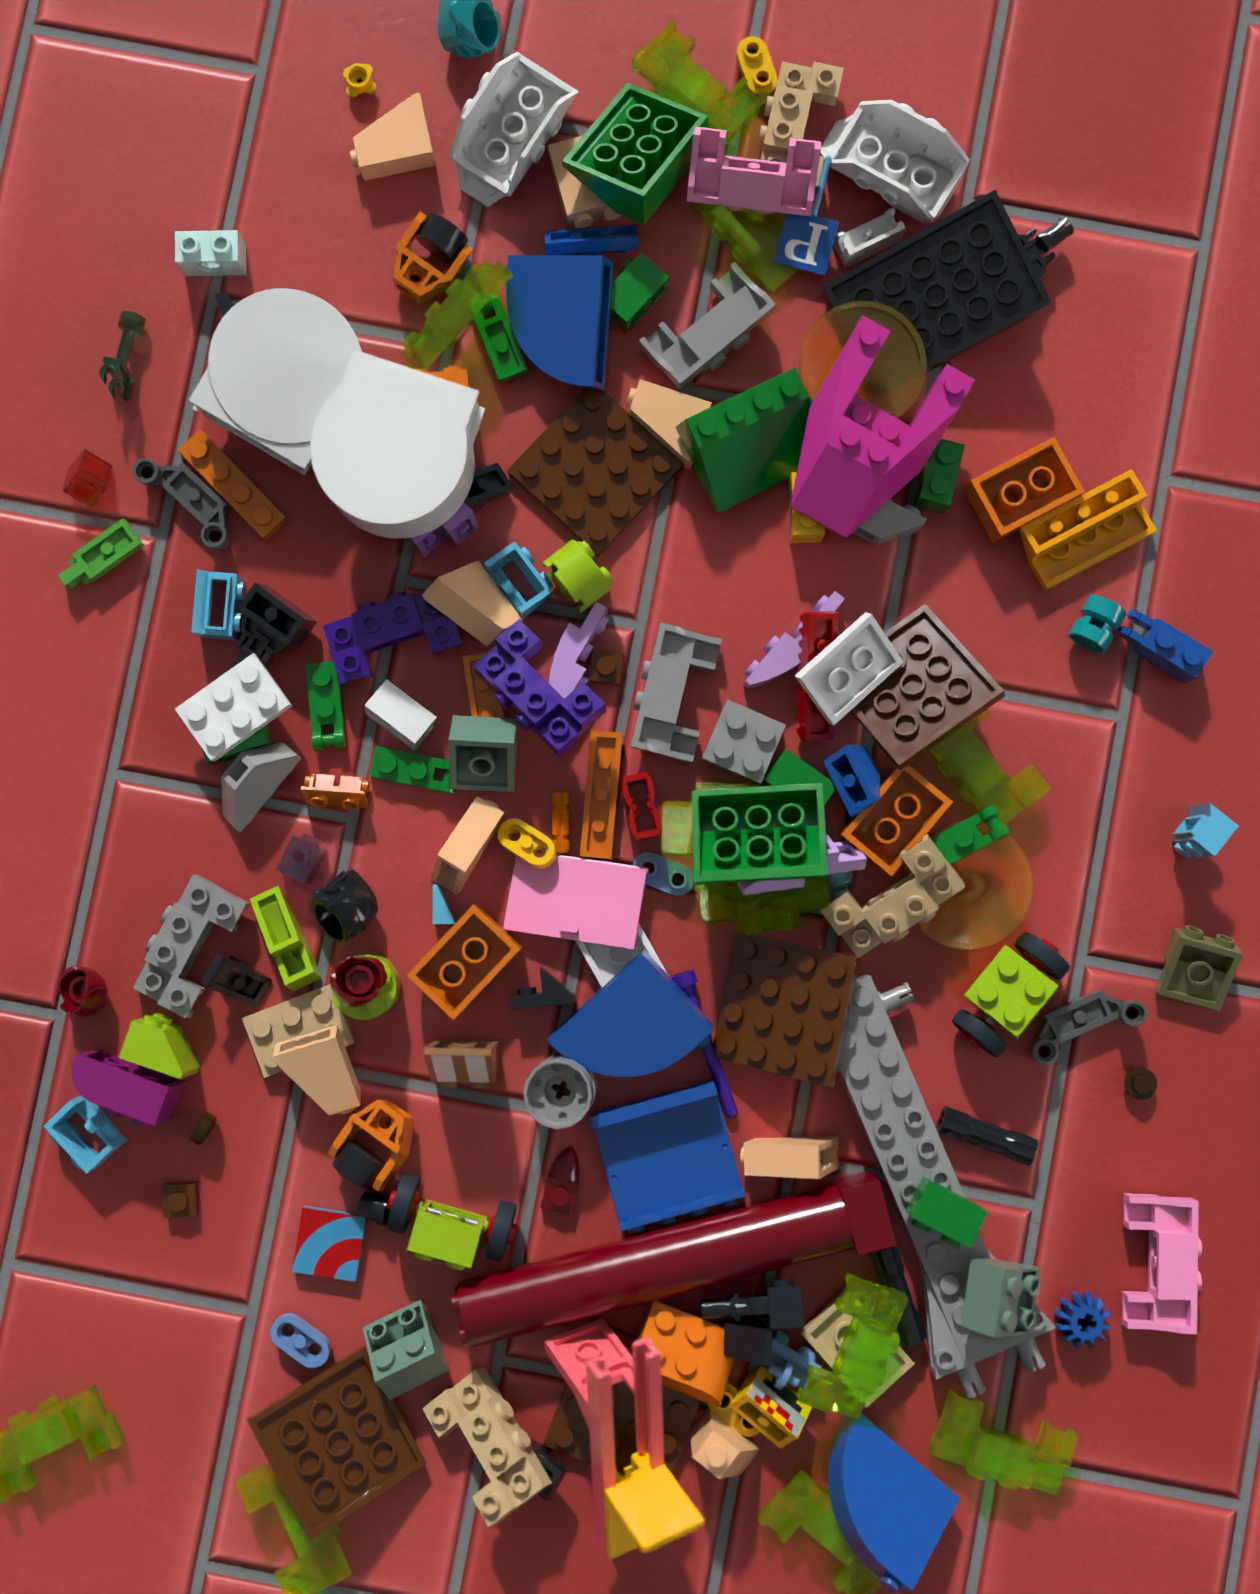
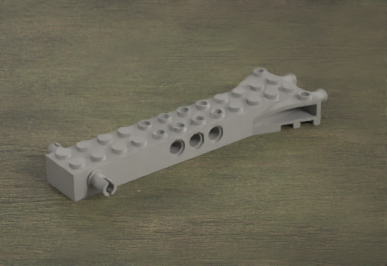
M863 974L856 978L838 1073L920 1264L923 1304L926 1313L927 1327L925 1328L928 1337L929 1369L936 1380L956 1371L966 1397L974 1398L977 1396L971 1385L972 1383L979 1395L986 1391L975 1367L976 1362L1016 1346L1026 1372L1037 1371L1034 1363L1038 1365L1039 1369H1042L1046 1363L1037 1347L1035 1337L1056 1327L1036 1304L1034 1310L1036 1321L1031 1334L993 1338L961 1326L971 1259L996 1258L988 1251L980 1231L971 1249L963 1244H960L959 1248H955L940 1239L942 1233L932 1228L927 1233L911 1224L913 1218L905 1210L923 1176L963 1197L965 1195L888 1017L889 1011L915 1002L913 994L908 993L911 989L906 982L881 994L877 991L871 975Z

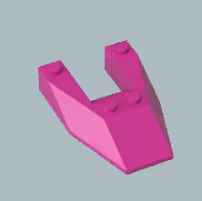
M864 315L860 318L809 408L790 505L792 509L845 539L922 470L975 379L946 364L938 374L910 426L862 399L855 393L890 333V330Z

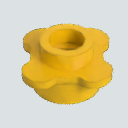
M355 63L344 69L343 77L347 80L348 84L346 92L350 97H357L358 94L365 92L368 94L375 92L376 84L372 81L371 76L373 69L369 64ZM361 78L362 82L358 83L357 79Z

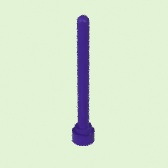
M694 969L672 976V980L701 1010L694 991L697 989L695 983L698 982ZM711 1039L702 1050L725 1114L728 1118H735L738 1115V1109L720 1060L715 1056L714 1043Z

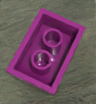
M98 1048L76 1054L72 1065V1080L76 1090L83 1098L102 1106L101 1111L117 1117L123 1114L132 1117V1123L145 1128H151L152 1125L155 1126L173 1118L186 1084L184 1080L120 1059L119 1056Z

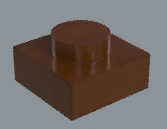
M593 649L588 677L589 682L619 686L624 653Z
M198 1182L166 1183L162 1185L163 1218L192 1217L199 1214Z

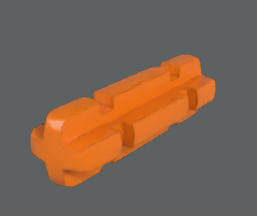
M557 791L552 793V805L554 806V810H552V835H554V840L552 842L556 848V853L560 854L569 852V840H567V835H569V810L567 809L569 794L568 792Z

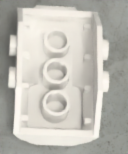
M518 52L495 64L490 73L486 72L483 75L475 97L467 100L463 106L462 117L448 156L456 165L459 189L486 207H490L505 196L510 197L533 162L537 163L541 159L545 150L544 144L559 131L562 119L579 91Z
M893 100L861 101L854 114L836 121L823 142L820 152L824 158L828 155L832 157L831 168L853 179L859 187L871 189L881 194L882 198L892 207L924 223H934L941 215L970 161L948 130L942 127L937 120L925 118L914 112L909 105L899 104Z

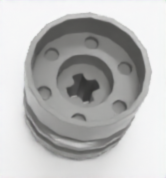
M554 1054L534 1068L527 1078L523 1092L525 1106L532 1118L545 1127L554 1129L571 1127L582 1120L596 1100L598 1091L596 1073L585 1069L575 1060L565 1058L561 1054ZM562 1081L568 1083L567 1089L570 1090L564 1095L559 1093L560 1087L558 1085Z

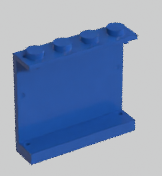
M713 1079L590 1113L589 1118L592 1129L595 1130L618 1214L620 1231L628 1230L629 1234L641 1232L647 1229L646 1224L659 1221L660 1225L669 1224L677 1221L678 1215L690 1212L691 1216L707 1213L710 1206L720 1203L722 1207L733 1206L741 1202L740 1198L746 1196Z

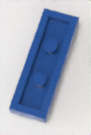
M637 224L544 231L546 255H571L576 253L598 255L602 251L628 253L632 249H639Z

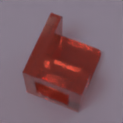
M84 449L69 467L62 492L91 508L107 489L112 465Z

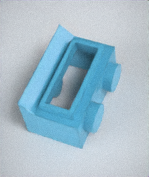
M514 541L484 562V569L520 617L524 619L552 598L553 591L551 588H553V584L544 572L539 574L532 565L535 561L530 552L525 547L520 549ZM511 561L515 563L537 593L535 597L527 602L501 569Z
M197 569L192 633L200 638L238 640V633L242 632L244 615L237 608L247 594V585L243 582L242 577L236 573L208 572ZM213 583L227 584L223 627L209 626Z
M1211 803L1188 806L1189 817H1186L1172 834L1175 836L1172 842L1175 844L1174 849L1185 858L1216 856L1239 826Z
M81 1095L70 1100L44 1125L45 1129L49 1132L50 1139L56 1145L62 1146L71 1156L70 1159L74 1166L83 1170L86 1174L98 1168L128 1140L96 1104L89 1102ZM76 1112L86 1121L84 1124L86 1130L90 1133H96L107 1145L99 1154L69 1121Z

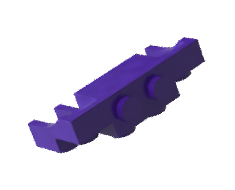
M399 592L388 596L387 602L378 605L375 602L360 605L357 607V612L351 613L352 616L323 625L332 652L331 656L340 683L346 686L350 684V681L365 676L367 678L374 676L366 653L368 654L422 635H426L433 656L438 655L440 651L457 646V648L462 647L463 643L456 623L428 603L422 597L424 592L412 595V593L406 595L405 592Z
M517 620L495 639L497 645L473 664L475 673L495 692L493 696L505 710L510 707L517 714L515 719L526 731L531 728L561 757L572 748L579 737L595 721L607 712L606 704L584 682L566 698H563L527 662L542 649L540 639L524 623Z

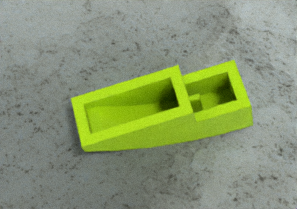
M278 885L250 898L269 953L275 958L284 985L294 992L321 979L322 976L307 940L281 887Z

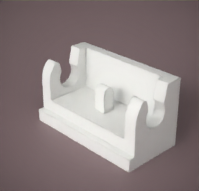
M892 207L886 210L885 214L846 233L840 232L836 234L833 245L845 268L901 241L906 227L903 221L896 223L894 219L895 208Z
M387 679L365 704V714L413 751L419 748L420 744L434 728L433 724L437 720L436 716Z

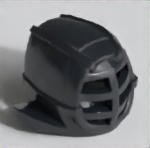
M351 869L347 872L343 870L324 888L316 889L312 893L311 905L309 907L324 932L333 940L342 943L354 939L366 929L369 922L378 912V900L366 881L359 873Z

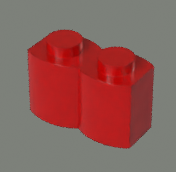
M647 772L624 776L622 793L624 801L630 809L629 827L636 841L659 837L661 818L653 804L655 790L651 777Z

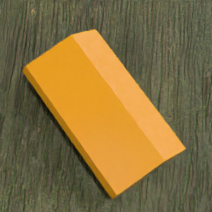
M1132 469L1020 527L1019 530L1029 566L1044 592L1156 533V527L1142 506V502L1148 495Z

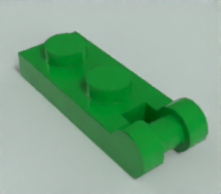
M496 292L489 295V299L478 303L476 300L468 303L498 381L502 384L528 374L529 371L499 295ZM494 311L496 316L484 319L483 315Z
M334 662L305 664L313 750L315 752L324 751L325 747L335 746L336 749L347 748L342 689ZM334 725V734L324 735L323 727Z
M375 746L369 777L456 794L457 789H450L449 760ZM437 768L445 770L443 781L435 780Z
M991 805L970 818L935 835L931 840L950 865H953L1005 838L1010 834V831L1006 824L1002 825L997 815L1000 813L996 805ZM986 822L990 832L983 836L978 826Z

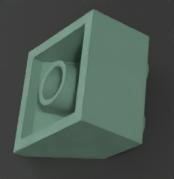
M453 715L448 740L450 789L514 792L517 759V720Z

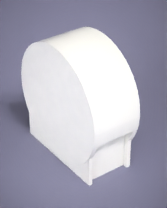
M275 288L260 291L239 301L224 315L218 324L210 343L208 367L189 401L195 404L192 408L194 411L305 476L312 464L310 441L316 417L325 401L340 387L353 349L362 352L361 347L348 321L325 300L296 289Z
M353 349L340 387L325 401L312 429L310 441L311 461L322 489L349 521L374 535L387 538H410L423 535L438 528L458 511L471 488L475 469L473 444L486 410L478 405L477 399L480 392Z

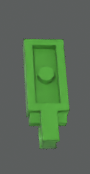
M123 518L72 554L73 558L68 561L71 567L59 574L58 577L69 589H73L82 582L88 585L145 545L127 520Z

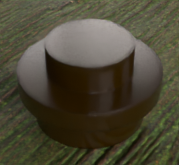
M1136 1067L1126 1074L1124 1087L1131 1097L1145 1100L1155 1093L1157 1079L1149 1069Z

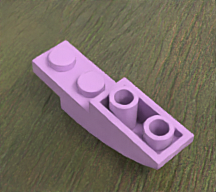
M834 591L829 598L823 595L812 610L815 612L836 611L845 598ZM802 622L793 632L797 637L796 639L785 632L780 639L774 636L763 649L767 653L760 663L754 660L743 674L747 677L744 683L747 689L774 681L801 665L798 654L802 652L799 646V641L802 640V635L799 633V628L803 626Z
M595 602L581 628L571 623L568 624L555 652L550 670L549 684L563 698H566L583 682L587 685L589 679L585 678L587 674L586 668L578 663L580 660L584 663L586 662L594 647L590 642L596 633L598 635L603 633L610 620L606 617L607 607L598 602Z
M826 833L828 874L847 873L865 869L867 858L862 851L848 841L833 843ZM805 879L736 883L743 895L801 888L804 887Z

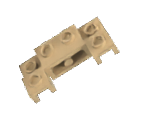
M782 61L774 97L768 96L764 115L770 117L768 126L761 125L757 144L763 146L760 160L787 162L790 138L803 139L811 101L831 106L836 105L844 68L819 62H813L811 68ZM824 156L819 158L815 195L819 185Z
M928 834L923 836L922 841L910 850L904 849L900 852L901 858L912 872L864 903L862 908L848 888L843 890L842 895L831 903L827 904L825 902L821 905L820 911L836 933L844 938L858 958L882 942L886 944L890 940H893V942L901 940L909 933L910 927L918 922L924 924L930 921L936 915L935 911L939 909V904L965 888L961 877L942 855Z
M485 1367L475 1369L453 1388L446 1389L422 1408L438 1437L448 1435L460 1426L491 1482L472 1496L488 1527L501 1522L552 1484L531 1447L529 1436L519 1427L513 1416L514 1412L511 1405L503 1399Z

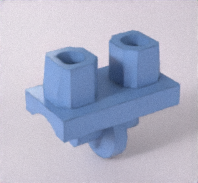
M775 1330L772 1334L771 1365L763 1366L767 1368L769 1373L776 1376L774 1387L781 1390L788 1383L795 1388L798 1386L805 1390L810 1381L819 1375L821 1366L815 1363L816 1352L807 1346H801L795 1352L787 1347L789 1343L788 1335Z

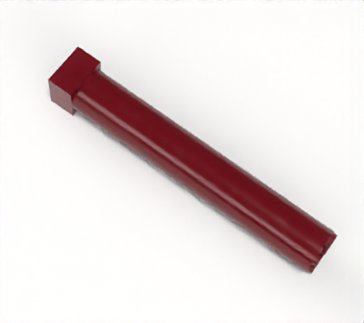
M871 1170L833 1179L835 1185L459 1281L458 1285L455 1286V1293L451 1294L455 1314L461 1313L463 1326H459L461 1342L463 1346L470 1345L474 1348L850 1250H855L857 1255H862L897 1246L880 1180Z

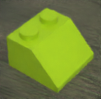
M154 1013L153 1016L145 1015L144 1018L131 1021L119 1055L120 1059L178 1079L196 1074L200 1068L182 1027L173 1024L172 1017Z

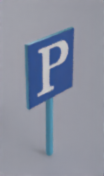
M828 155L825 158L811 216L786 215L774 263L825 276L839 226L838 221L817 216L832 160L831 156Z

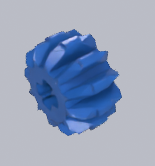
M1071 1291L1072 1301L1070 1302L1065 1298H1060L1064 1309L1054 1310V1314L1060 1318L1055 1323V1327L1058 1331H1063L1061 1337L1066 1342L1072 1341L1076 1348H1081L1085 1342L1089 1348H1094V1339L1096 1337L1102 1342L1105 1341V1336L1101 1332L1102 1330L1111 1329V1325L1105 1321L1111 1314L1108 1309L1103 1308L1104 1301L1099 1297L1093 1299L1089 1291H1084L1081 1297L1076 1291ZM1085 1315H1086V1316L1088 1317L1087 1320H1086V1321H1085V1320H1081V1322H1080V1324H1079V1323L1077 1322L1078 1319H1079V1318H1080V1319H1084V1318H1085Z

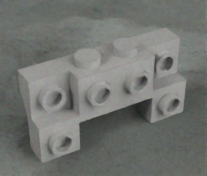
M736 262L730 265L729 272L719 280L715 278L711 281L710 289L721 302L679 335V339L662 321L658 325V330L649 338L643 337L639 340V348L658 370H663L678 389H681L700 372L703 374L709 368L712 371L717 369L726 360L725 355L732 349L738 351L744 347L750 340L751 330L775 311L776 303L766 292L750 280Z
M660 623L652 660H645L641 679L647 680L644 692H637L634 710H638L639 714L631 748L662 755V757L693 763L700 731L676 726V720L689 667L714 672L722 639L695 633L674 625Z
M193 874L178 903L168 906L160 920L163 925L159 933L154 934L148 941L145 951L148 953L144 959L147 962L133 989L158 1001L157 1004L184 1018L191 1017L194 1012L191 1010L198 996L202 995L206 988L184 977L188 975L214 924L230 932H236L239 927L236 924L244 909L249 908L251 903L228 892L212 881L198 874Z

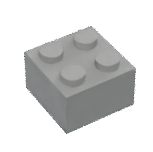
M727 699L701 758V762L759 786L786 724Z

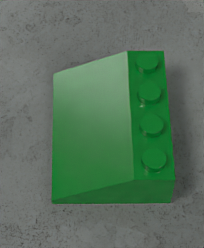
M627 82L562 160V166L617 214L645 225L690 168L695 127L708 128V115Z
M796 367L699 412L676 426V430L716 514L789 479L791 472H797L811 402Z
M823 783L692 791L694 885L828 877Z

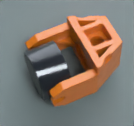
M420 211L397 244L393 286L419 305L449 289L472 254L473 248L467 245L468 238L444 217L432 212L427 217ZM415 238L432 255L451 264L450 269L441 273L411 252L412 243ZM418 278L420 281L413 282L410 279Z
M381 1099L366 1106L362 1111L352 1114L328 1152L331 1157L336 1158L332 1163L333 1167L346 1179L368 1191L376 1189L378 1192L380 1190L384 1191L410 1154L415 1118L392 1101ZM365 1130L391 1149V1156L387 1163L370 1149L353 1141L360 1131Z

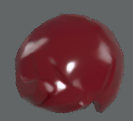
M349 956L339 962L332 970L330 986L336 999L344 1006L360 1007L372 1001L379 994L380 989L386 983L387 973L384 965L377 958Z
M71 966L64 971L58 982V989L64 1000L60 1008L69 1015L75 1017L93 1015L106 1002L108 988L105 980L90 968Z

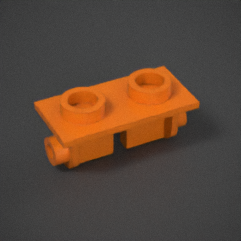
M312 773L311 776L305 777L304 786H301L305 803L314 807L332 805L341 806L348 810H356L358 808H368L369 806L366 793H369L370 782L364 780L363 777L341 776L340 786H334L335 775Z

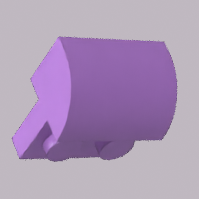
M463 502L458 511L444 524L423 535L410 537L415 548L425 558L447 538L457 547L479 528V524L474 512Z

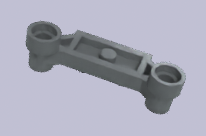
M143 458L134 464L133 476L138 482L151 488H164L204 525L201 530V539L206 546L218 551H224L230 546L231 541L226 518V511L230 507L183 462L179 466H161L151 459ZM218 536H221V539L218 542H215V539Z
M1098 989L1041 1014L1044 1021L1034 1041L1029 1046V1053L1037 1063L1051 1065L1059 1057L1058 1044L1116 1019L1121 1020L1128 1026H1140L1147 1019V1009L1139 1001L1119 1000L1106 996L1103 989ZM1131 1008V1015L1127 1017V1009ZM1041 1046H1044L1045 1051L1039 1056L1038 1050Z

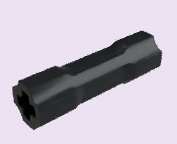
M947 1106L943 1107L936 1126V1130L940 1134L980 1146L1027 1166H1030L1038 1149V1140L1013 1130H1006Z
M898 1246L870 1252L875 1272L882 1282L892 1312V1323L900 1346H914L922 1343L928 1337L920 1313L915 1308L904 1275V1264Z

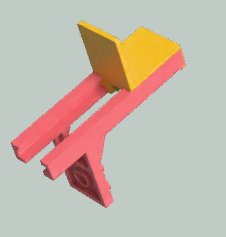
M603 1318L544 1340L545 1352L573 1391L590 1430L595 1536L610 1560L638 1547L643 1553H647L703 1527V1517L664 1464L661 1353L648 1336L632 1342L633 1357ZM624 1381L634 1394L637 1452L631 1455V1465L624 1468V1476H620L615 1468L612 1385Z

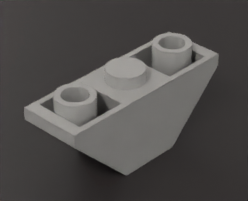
M891 498L860 525L853 534L875 545H879L918 532L927 518L920 516L921 512L918 509L908 505L902 507L892 502L893 499Z
M284 742L242 751L221 776L223 816L237 831L241 832L253 820L263 804L274 794L286 776L293 771L301 757Z

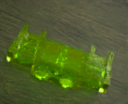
M671 19L652 41L641 47L632 58V69L656 87L655 93L657 95L708 115V128L727 130L725 142L727 145L743 126L747 127L766 105L767 95L763 92L759 96L747 88L748 80L744 77L727 95L728 89L688 57L695 48V37L690 34L686 39L676 31V22Z
M488 259L481 266L476 262L465 274L466 278L463 281L457 278L448 287L445 293L449 296L441 305L436 301L426 311L424 316L427 320L425 321L424 328L418 334L415 331L411 332L403 341L402 346L405 349L402 351V357L415 369L419 366L429 369L444 350L447 351L489 306L491 299L512 278L513 273L500 261L495 266Z
M985 710L931 748L930 751L939 760L940 763L937 766L948 779L952 777L960 786L957 790L967 803L973 802L979 811L991 805H996L1000 813L997 816L1002 825H1005L1052 788L1032 764L1025 766L1012 778L1007 775L971 731L990 715L989 711Z
M847 1273L845 1277L847 1286L842 1298L836 1299L835 1305L838 1311L851 1315L853 1318L832 1365L833 1373L809 1364L807 1368L809 1377L804 1389H798L797 1396L799 1402L830 1414L831 1410L858 1420L869 1394L874 1395L877 1385L881 1386L885 1380L888 1359L890 1355L893 1356L899 1346V1334L896 1329L909 1299L902 1291L878 1285Z
M96 1385L72 1396L68 1395L58 1400L57 1396H53L38 1404L39 1410L31 1414L24 1410L8 1419L9 1425L0 1430V1504L21 1491H24V1493L29 1491L37 1484L29 1465L30 1462L74 1442L78 1437H80L90 1461L110 1448L116 1449L126 1441L113 1410L107 1412Z
M949 1390L940 1421L929 1445V1451L932 1456L963 1465L967 1473L974 1478L986 1480V1477L996 1479L1000 1485L1011 1490H1017L1018 1487L1029 1490L1032 1487L1054 1495L1058 1494L1065 1467L1070 1468L1079 1438L1074 1429L1068 1427L1067 1431L1053 1427L1050 1422L1043 1420L1035 1445L1031 1440L979 1424L984 1410L982 1401L974 1398V1401L962 1398L955 1391Z
M264 1463L234 1480L248 1514L274 1501L296 1551L298 1559L274 1572L283 1594H314L352 1575L335 1536V1533L340 1531L338 1524H335L310 1541L270 1464L265 1465Z
M802 1469L799 1470L782 1492L780 1490L776 1492L758 1514L759 1523L764 1527L766 1524L778 1533L780 1541L784 1544L802 1524L803 1529L839 1559L844 1564V1567L833 1579L834 1586L839 1592L843 1590L847 1594H874L882 1586L879 1583L880 1578L860 1561L845 1540L833 1511L829 1489L825 1486L821 1487Z

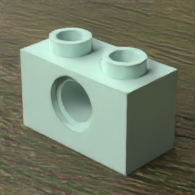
M238 230L175 231V263L184 276L246 275V244Z

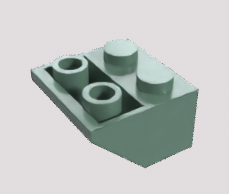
M992 1258L971 1259L961 1326L993 1338L1031 1334L1036 1321L1034 1310L1036 1297L1041 1287V1280L1039 1278L1041 1268Z
M421 1299L363 1327L374 1381L390 1400L450 1371L441 1339Z

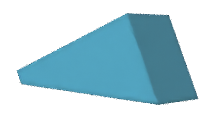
M433 884V924H455L457 920L440 886Z

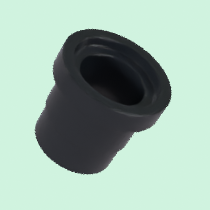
M365 1191L360 1198L357 1214L375 1220L377 1225L385 1227L390 1214L387 1205L391 1194L387 1193L384 1196Z

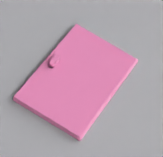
M537 852L535 857L542 858L546 853ZM556 854L554 862L549 867L536 869L516 857L503 929L635 950L649 868Z

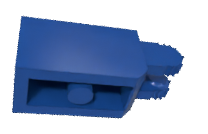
M1130 609L1127 618L1145 630L1140 635L1128 627L1120 626L1117 635L1134 645L1133 651L1137 655L1181 682L1187 683L1197 679L1213 651L1160 618L1153 620L1142 614V612Z

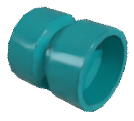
M1090 595L1081 610L1083 618L1076 619L1068 636L1079 646L1095 653L1104 654L1114 638L1112 631L1119 629L1127 613L1123 607L1110 599L1098 595Z

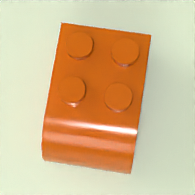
M1055 436L970 480L963 489L992 544L1019 531L1023 525L1085 493Z
M909 765L902 770L895 766L880 784L879 801L853 817L841 832V836L862 851L866 857L889 876H892L904 862L900 852L904 849L908 851L920 843L922 837L930 831L953 801Z
M473 904L406 976L454 1020L523 947L480 906Z
M653 1301L647 1308L637 1340L648 1336L661 1353L662 1385L720 1407L734 1361L733 1358L724 1356L725 1328L660 1302Z

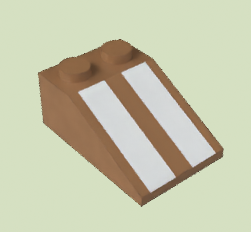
M435 1040L424 1048V1057L431 1082H439V1087L456 1088L459 1087V1082H472V1088H491V1083H496L499 1079V1041Z

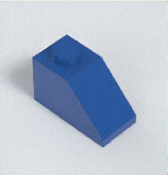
M846 745L823 761L851 817H855L879 801L881 773L867 746Z

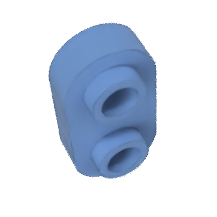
M651 852L642 853L634 860V866L642 867L644 863L651 862L655 867L652 874H647L646 885L675 896L686 894L693 886V873L683 864ZM674 874H681L684 877V882L681 886H676L672 883Z
M294 1313L282 1314L272 1324L270 1336L273 1343L305 1367H320L330 1356L331 1343L327 1336ZM284 1325H292L294 1333H286ZM310 1344H318L320 1352H312Z

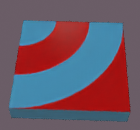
M304 1205L302 1207L292 1272L356 1282L367 1218L357 1213Z

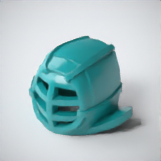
M440 0L438 36L444 50L465 59L475 58L485 53H492V50L497 46L502 37L500 13L494 10L493 3L490 0Z

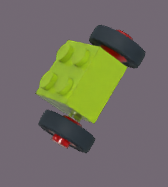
M1028 932L1022 933L1014 944L1018 951L1026 957V960L1005 944L964 994L965 1000L985 1016L983 1018L976 1017L967 1010L961 1009L952 1019L953 1024L965 1034L963 1039L976 1050H979L981 1047L994 1057H998L1005 1050L1007 1044L996 1033L993 1026L997 1024L1017 1040L1058 990L1059 986L1042 972L1057 980H1061L1070 969L1068 962L1058 954L1059 949L1048 940L1044 938L1040 940Z
M409 1173L403 1174L397 1190H392L388 1201L387 1209L390 1210L387 1229L391 1232L404 1234L410 1219L417 1213L407 1248L408 1251L414 1252V1256L418 1259L432 1261L433 1258L446 1261L445 1265L450 1268L464 1270L465 1267H472L478 1253L483 1232L487 1230L486 1239L488 1244L485 1257L501 1262L507 1243L513 1245L518 1225L513 1224L517 1210L516 1204L501 1200L496 1214L491 1217L488 1224L487 1216L427 1199L424 1203L422 1201L419 1202L420 1177Z

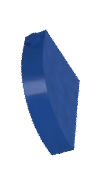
M508 255V265L504 269L507 312L514 336L524 353L537 367L555 379L586 390L604 391L614 262L603 255Z
M644 949L550 1034L547 1041L565 1058L575 1060L589 1071L606 1076L635 1077L665 1069L678 1062L695 1047L698 1050L702 1049L713 1038L711 1033L713 1032L714 1024Z
M857 1412L844 1417L835 1435L829 1459V1491L837 1523L852 1551L870 1571L880 1578L879 1583L882 1587L894 1594L912 1592L961 1498L862 1413Z

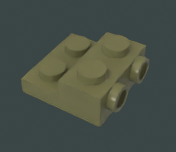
M1186 925L1184 930L1174 928L1164 954L1166 963L1156 986V991L1159 995L1220 1011L1243 953L1235 944V940L1229 936L1216 934L1214 939L1204 936V932L1194 926Z

